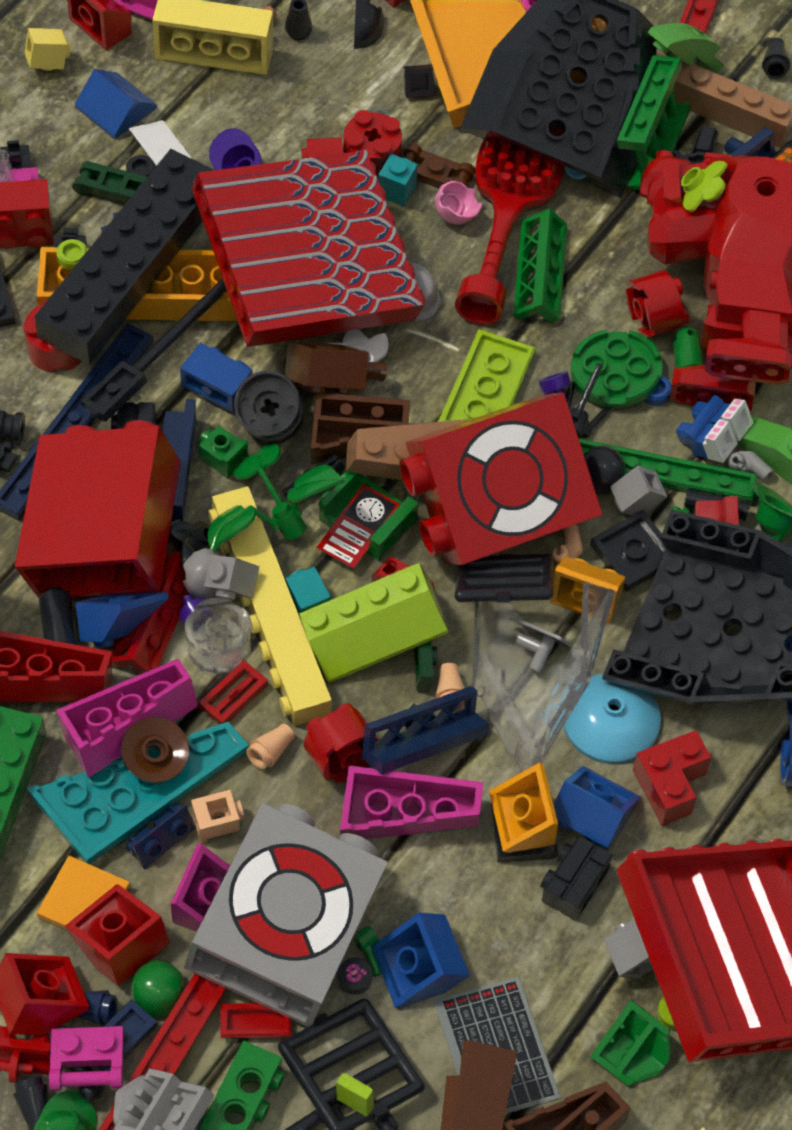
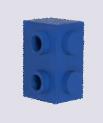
M201 342L180 367L181 386L232 413L235 411L234 399L238 387L244 379L253 374V370L244 362L235 361L224 355L219 349L209 347Z

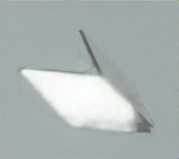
M583 583L582 631L563 663H545L541 673L529 668L535 652L516 644L519 633L522 632L530 636L527 629L505 618L508 615L521 620L511 602L497 603V601L475 602L472 686L478 690L477 696L481 697L484 701L492 724L510 757L515 758L521 772L539 762H543L590 683L615 590L592 583Z

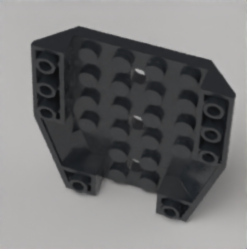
M537 0L492 50L460 130L486 141L491 134L597 180L594 187L622 198L636 164L634 150L619 149L617 138L653 55H657V47L653 45L656 39L648 33L649 29L654 27V25L637 8L619 0ZM595 18L602 19L606 23V30L596 31L593 29L591 21ZM574 70L581 71L585 76V82L581 84L574 83L570 78V72ZM559 123L564 129V134L562 136H553L549 132V124Z
M672 510L661 535L666 548L625 649L624 651L613 649L602 679L693 705L792 700V652L787 650L788 644L792 641V550L763 531ZM673 609L682 611L678 619L673 621L666 619L669 611ZM734 624L742 626V630L738 635H726V630L729 626Z

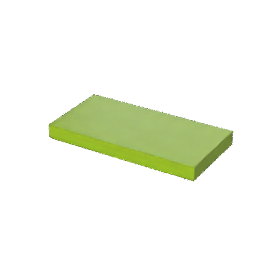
M478 329L438 422L474 419L514 405L535 355L536 347Z

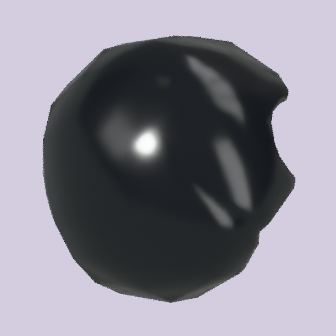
M608 445L594 446L583 455L595 493L608 494L612 492L610 486L624 476L626 465L618 450Z

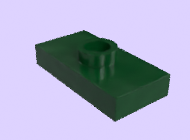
M431 641L414 648L416 690L418 692H429L433 681V666L437 665L438 654L437 646H432Z

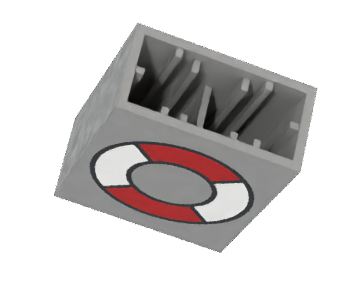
M262 803L191 943L184 968L309 1027L312 1026L388 862L377 857L375 846L361 836L344 833L339 838H336L315 828L313 817L297 806L281 804L275 809Z

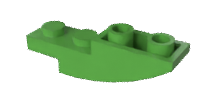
M667 23L651 27L648 31L656 39L653 45L668 57H679L688 66L694 62L704 69L711 68L717 74L724 66L722 62L714 57L721 46L692 25Z

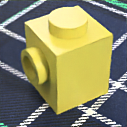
M28 28L24 53L29 67L45 71L64 69L65 59L70 57L71 47L70 42L66 41L62 29Z

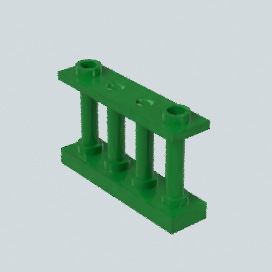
M652 56L617 138L618 148L634 150L637 161L636 168L628 184L629 189L640 190L643 172L649 162L656 158L658 151L666 150L673 154L692 108L691 103L676 102L673 87L682 68L681 58Z

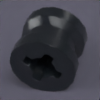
M0 410V441L11 439L14 443L21 444L25 431V414L17 412L13 415L8 414L5 410Z

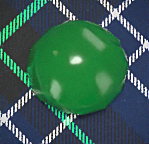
M160 960L149 961L147 964H143L132 979V1000L151 1017L157 1018L170 1014L184 991L182 973L173 964Z

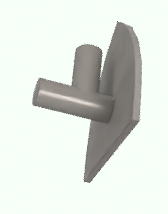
M508 615L505 616L506 619L543 636L541 641L522 632L517 636V645L535 652L529 666L530 669L541 673L555 642L579 653L580 649L564 638L523 620Z

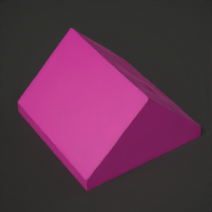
M197 844L171 902L172 922L196 932L230 867L229 864L203 844Z

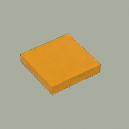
M68 855L37 911V918L66 930V924L113 886L119 884L128 891L130 882Z

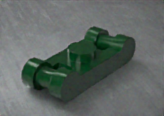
M85 161L79 170L81 175L75 179L72 188L80 195H87L89 193L127 203L136 192L130 190L129 187L136 188L137 190L147 176Z

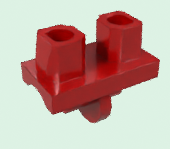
M0 1026V1071L9 1072L10 1083H17L20 1073L30 1075L33 1072L49 1074L51 1056L49 1033L30 1035L29 1040L17 1039L16 1034H10L7 1027Z

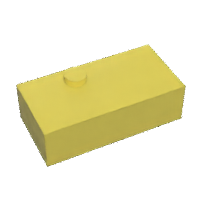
M202 0L157 1L152 20L155 59L267 75L273 53L272 10Z

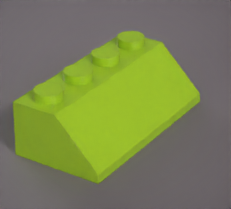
M420 563L299 613L309 644L329 684L449 633L430 578Z

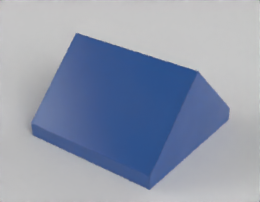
M94 69L75 102V108L113 139H116L157 108V104L119 73Z

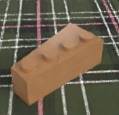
M471 419L357 429L347 442L346 472L403 480L399 462L401 459L410 457L405 442Z

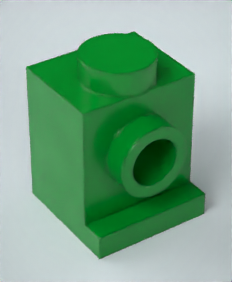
M220 425L214 431L210 429L205 430L199 438V459L227 479L233 474L236 465L248 456V442L244 439H238Z

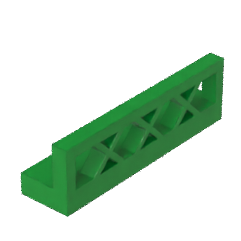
M550 208L521 220L513 316L517 320L536 313L549 323L560 320L567 223ZM539 224V228L531 237V227ZM537 245V252L533 255V257H532V258L530 259V261H529V260H528L529 254L532 252V250H533V249L535 248V246ZM535 269V276L527 285L526 280ZM533 293V304L524 307V303Z

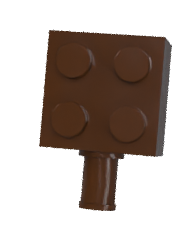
M288 341L285 377L294 381L295 387L306 388V391L324 393L325 389L335 390L336 393L354 394V389H365L366 380L383 382L387 374L375 371H387V365L385 362H368L369 352L347 345Z

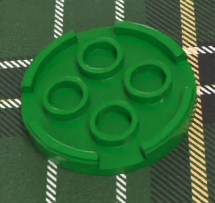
M607 329L586 337L573 352L571 378L575 388L581 395H583L596 365L601 363L603 366L588 398L589 401L595 404L612 408L632 406L646 400L649 395L656 391L661 382V354L655 344L640 333L631 330L629 333L619 331L607 332Z

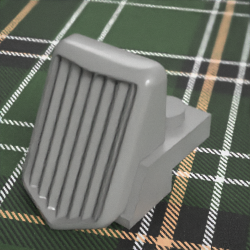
M149 1068L145 1076L141 1075L116 1091L113 1115L115 1127L113 1130H199L207 1114L205 1111L214 1094L207 1087L181 1082L172 1073Z

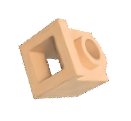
M231 790L191 800L192 816L201 844L206 843L207 839L240 831V821L244 820V813L240 800H233Z

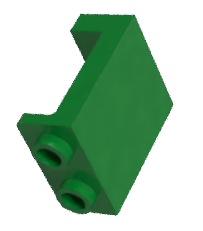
M345 471L341 476L345 483L337 485L332 491L325 492L318 503L319 521L331 528L363 484L400 503V506L370 537L369 548L366 553L380 561L418 519L419 502L410 496L402 502L367 479L363 474Z

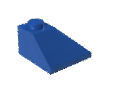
M168 592L107 595L76 602L80 641L94 642V647L113 645L114 639L127 636L169 599Z

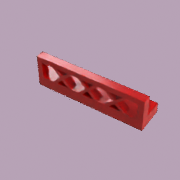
M180 552L169 553L165 556V568L163 570L160 592H168L169 599L127 636L116 639L112 648V668L131 666L139 674H143L159 667L180 618L179 612L184 606L181 600L184 596L190 594L182 583L183 580H186V573L181 565ZM129 647L127 654L123 655L124 650Z

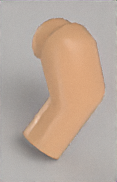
M575 524L563 529L565 544L561 545L559 550L555 548L552 553L557 564L560 563L564 556L575 559L582 554L583 547L578 525Z

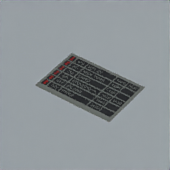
M519 976L433 1000L457 1075H460L463 1041L470 1040L517 1051L505 1114L561 1098Z

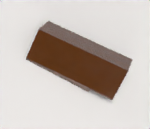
M470 1040L463 1041L460 1075L446 1076L441 1130L503 1129L517 1051Z

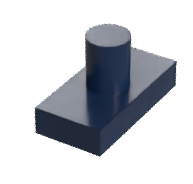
M764 127L746 143L731 137L727 140L724 151L733 156L748 155L770 158L775 154L774 131Z

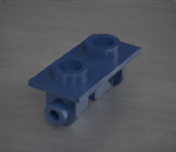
M176 804L174 807L172 805L168 806L164 812L152 820L155 828L151 829L146 825L128 838L129 842L125 844V847L131 855L136 854L143 869L196 828L185 804L183 806Z

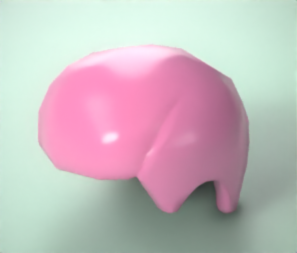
M452 180L440 186L435 197V207L438 214L445 222L454 225L470 222L479 214L482 208V203H478L476 200V190L467 188L462 182Z

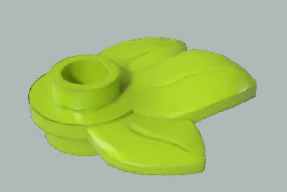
M715 161L706 169L693 167L685 173L681 180V185L686 193L682 204L687 211H695L703 200L711 202L721 196L726 184L720 176L727 168L728 164L726 162Z

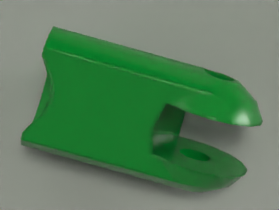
M692 327L680 328L673 338L676 368L703 365L700 347L701 337L698 331Z

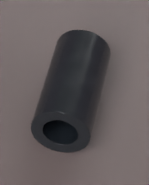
M60 587L46 589L38 598L44 639L78 645L71 594Z

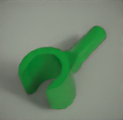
M368 925L358 931L355 944L360 951L364 952L368 963L372 967L373 976L376 977L382 973L371 946L377 943L379 939L374 929Z

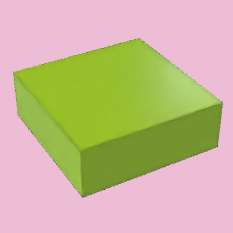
M342 1073L336 1082L337 1100L368 1117L374 1108L373 1089L352 1076Z

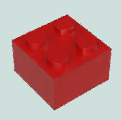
M48 179L0 182V248L10 249L13 247L54 245Z

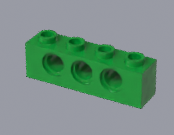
M243 1040L199 1130H253L256 1122L262 1123L270 1108V1103L267 1100L272 1090L277 1092L280 1089L286 1074L285 1071H282V1057ZM248 1082H255L260 1088L254 1093H247L242 1090V1086ZM239 1113L245 1119L240 1124L234 1125L228 1123L226 1118L230 1114Z

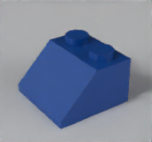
M581 766L564 781L553 805L558 826L569 831L575 830L585 836L586 840L592 842L595 846H605L608 848L619 836L639 803L641 796L591 769Z
M419 912L371 946L395 1008H402L446 993L470 976L444 914Z

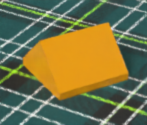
M539 762L489 790L503 852L509 853L555 844L558 821L543 763Z

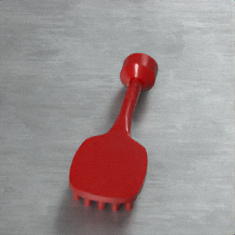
M556 128L554 133H550L553 136H562L563 129ZM491 134L487 141L483 139L476 160L475 173L477 190L493 203L494 215L491 236L480 273L469 275L462 280L455 300L457 313L466 321L477 325L496 323L502 316L507 299V290L497 280V276L513 226L524 210L544 205L553 198L561 184L565 171V166Z

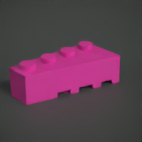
M176 659L56 710L64 738L89 778L122 756L121 746L127 730L134 723L147 717H162L175 722L198 707L191 677L180 660Z
M349 766L340 835L351 833L365 839L478 827L484 782L391 771L382 775L373 768Z

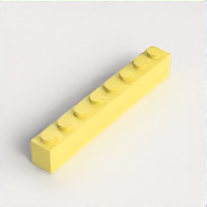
M246 486L212 496V509L208 510L210 522L212 523L220 514L237 505L243 506L244 509L252 505L257 509L249 487ZM256 516L251 525L222 543L220 548L222 553H228L229 557L238 558L259 566L253 598L241 596L239 598L242 606H248L251 615H248V620L253 634L259 633L262 641L258 643L263 661L269 660L272 669L269 670V676L274 689L279 688L282 697L279 698L282 712L285 717L290 715L293 726L308 723L316 717L323 718L331 713L332 700L262 520Z

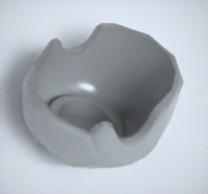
M204 548L194 552L183 564L186 580H183L182 583L195 599L206 598L208 601L217 598L215 590L204 587L210 555L221 556L217 551L214 553L212 549Z

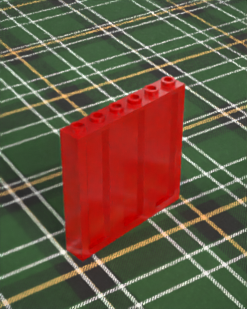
M777 838L766 843H756V841L751 840L741 845L720 843L714 847L702 848L701 845H693L686 849L675 850L673 847H666L653 852L639 849L629 853L626 857L627 859L616 869L688 1063L792 1049V840L783 841V839Z

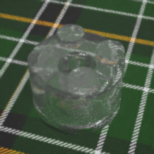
M222 597L209 598L196 605V609L186 619L185 633L187 653L197 669L203 673L222 674L233 671L243 660L247 662L252 647L251 620L247 611L242 606L240 608L233 604L232 600Z

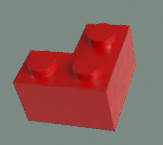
M697 730L636 753L632 771L661 826L692 814L697 797L689 782L705 776L711 761V756Z

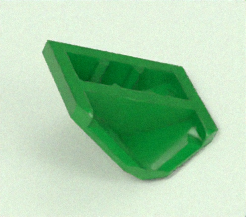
M631 999L590 1057L627 1086L659 1075L670 1060V1028Z

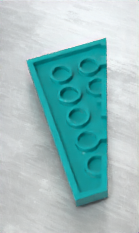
M225 722L190 734L189 738H187L189 755L186 765L176 777L169 781L150 783L140 780L127 769L122 757H120L89 778L85 772L70 777L67 774L56 778L55 782L40 787L38 784L27 787V794L85 863L91 864L164 812L168 806L177 803L244 755L249 745L229 722ZM157 749L148 751V755L152 758L160 756Z

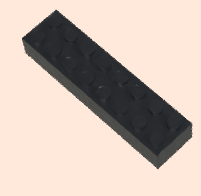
M170 148L34 316L37 338L90 365L203 222L192 187L199 172L214 171V169Z

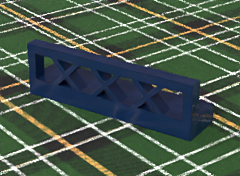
M186 399L185 412L165 411L163 433L181 460L171 521L177 519L184 521L197 422L196 399Z
M469 686L365 724L362 758L383 775L488 735L489 723L475 712L478 690L473 686ZM465 701L463 710L452 713L460 702ZM441 709L433 721L426 723L435 711ZM415 719L406 731L400 733V730L408 721ZM388 729L384 736L375 742L376 733Z

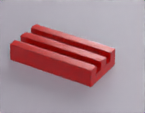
M243 660L198 702L199 709L202 712L206 711L208 717L212 720L218 721V725L230 722L268 686V679ZM245 673L249 674V676L246 677L238 686L232 689L218 705H216L215 707L212 706V704L219 697H221L234 683H236ZM257 681L223 714H221V712L224 711L237 697H239L253 682Z

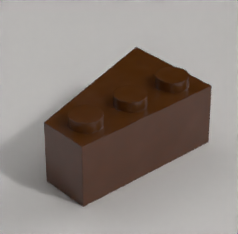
M605 1081L568 1096L564 1101L546 1108L536 1109L532 1114L514 1121L513 1119L506 1121L503 1124L502 1130H617L627 1121L631 1107Z

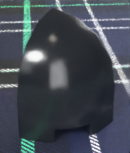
M356 0L354 49L366 48L374 44L381 37L383 31L384 15L380 6L377 8L370 3V0Z

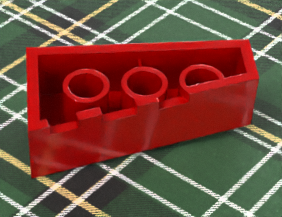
M0 631V702H77L109 688L112 680V651Z

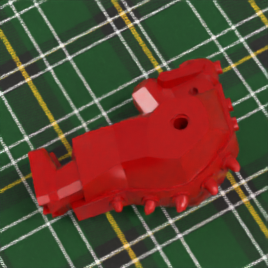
M658 151L656 158L651 160L645 168L640 182V197L646 198L647 204L652 206V218L647 234L649 254L664 265L706 257L703 284L706 296L711 304L708 305L701 339L706 364L674 368L670 399L677 404L695 406L698 401L708 403L713 395H716L727 404H731L734 399L745 400L749 411H751L756 382L776 385L789 382L790 370L792 369V164L769 157L733 156L709 152L705 153L702 163L691 164L688 159L674 157L670 151ZM715 161L726 162L728 164L727 168L720 176L726 184L721 196L711 202L703 200L695 211H687L682 204L686 193L681 185V180L685 173L693 167L706 169Z

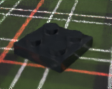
M643 510L591 538L590 546L608 569H612L619 575L626 577L624 583L626 592L655 576L666 550L661 539L662 533Z

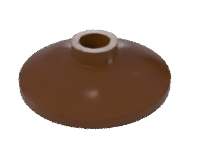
M147 717L137 721L127 730L122 741L121 754L125 766L135 777L150 783H162L173 779L183 770L188 760L189 745L184 732L174 722L162 717ZM155 748L159 751L160 756L152 758L148 755V750Z

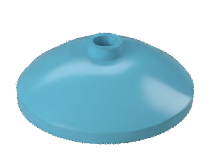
M603 674L588 677L571 690L564 703L562 722L567 738L580 753L601 763L621 764L635 760L637 752L654 745L660 731L661 713L655 697L649 692L605 681L602 679ZM616 705L619 707V710H611L609 706Z

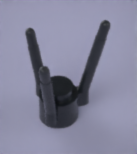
M601 363L596 365L577 407L570 410L575 388L574 382H571L567 390L566 401L577 436L580 439L582 436L588 438L593 428L612 409V407H605L590 423L588 413L583 410L603 367Z

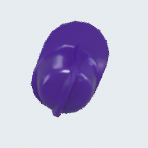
M237 128L226 129L219 133L212 141L209 149V159L215 170L264 164L261 154L251 138L243 130Z

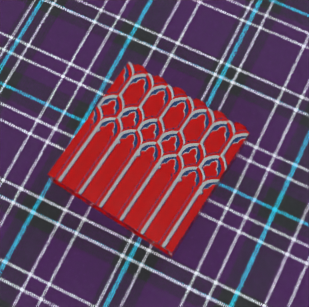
M367 150L198 173L192 187V192L246 347L417 319L425 305L424 294L417 286L414 268L408 262L404 241L402 238H399L395 227V217L388 209L385 190L379 185L375 164L370 161Z

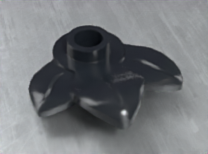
M180 521L170 530V535L181 543L182 566L194 552L204 548L211 549L207 537L210 525L206 522L198 521L190 524Z

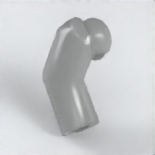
M752 451L734 452L728 457L730 469L753 472L758 474L757 476L763 482L767 481L774 473V469Z

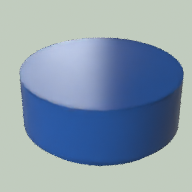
M662 376L656 391L644 401L654 406L665 404L670 399V381Z

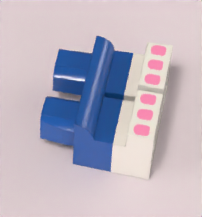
M713 395L708 403L698 401L692 409L693 423L682 422L676 429V433L680 442L690 445L693 455L724 463L738 444L737 441L742 439L754 422L745 400L734 399L731 404H727L720 397Z

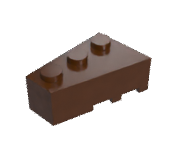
M317 392L311 441V464L321 463L331 454H335L338 457L337 459L347 457V442L357 429L408 425L410 400Z

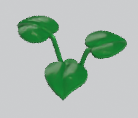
M268 443L262 446L256 453L243 458L234 468L233 474L238 480H246L259 472L277 503L272 510V519L252 505L245 509L241 505L234 506L220 514L211 523L207 536L210 548L215 553L222 543L251 525L256 516L269 524L274 531L279 529L286 540H293L304 533L307 525L301 517L302 512L297 502L333 486L345 483L343 478L329 465L316 466L302 474L294 482V488L290 489L287 495V499L291 504L282 502L264 471L265 468L279 460L281 455L280 448L275 443Z

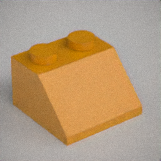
M564 556L555 569L554 592L550 603L610 624L621 598L626 577L619 575L612 569H602L590 565L583 559H573Z

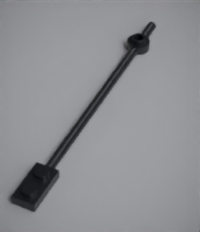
M223 278L132 366L121 361L80 400L82 409L104 422L110 419L147 383L146 376L142 372L227 292Z

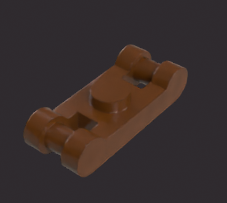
M415 143L407 144L403 152V158L421 164L417 168V181L438 189L443 184L452 180L462 182L468 188L467 182L471 181L476 173L475 167L470 163L459 164L424 151Z

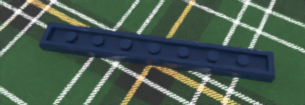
M127 323L43 435L65 433L67 428L74 425L90 427L97 417L82 409L80 400L121 361L132 366L154 342L153 335ZM39 440L0 490V512L18 521L25 514Z

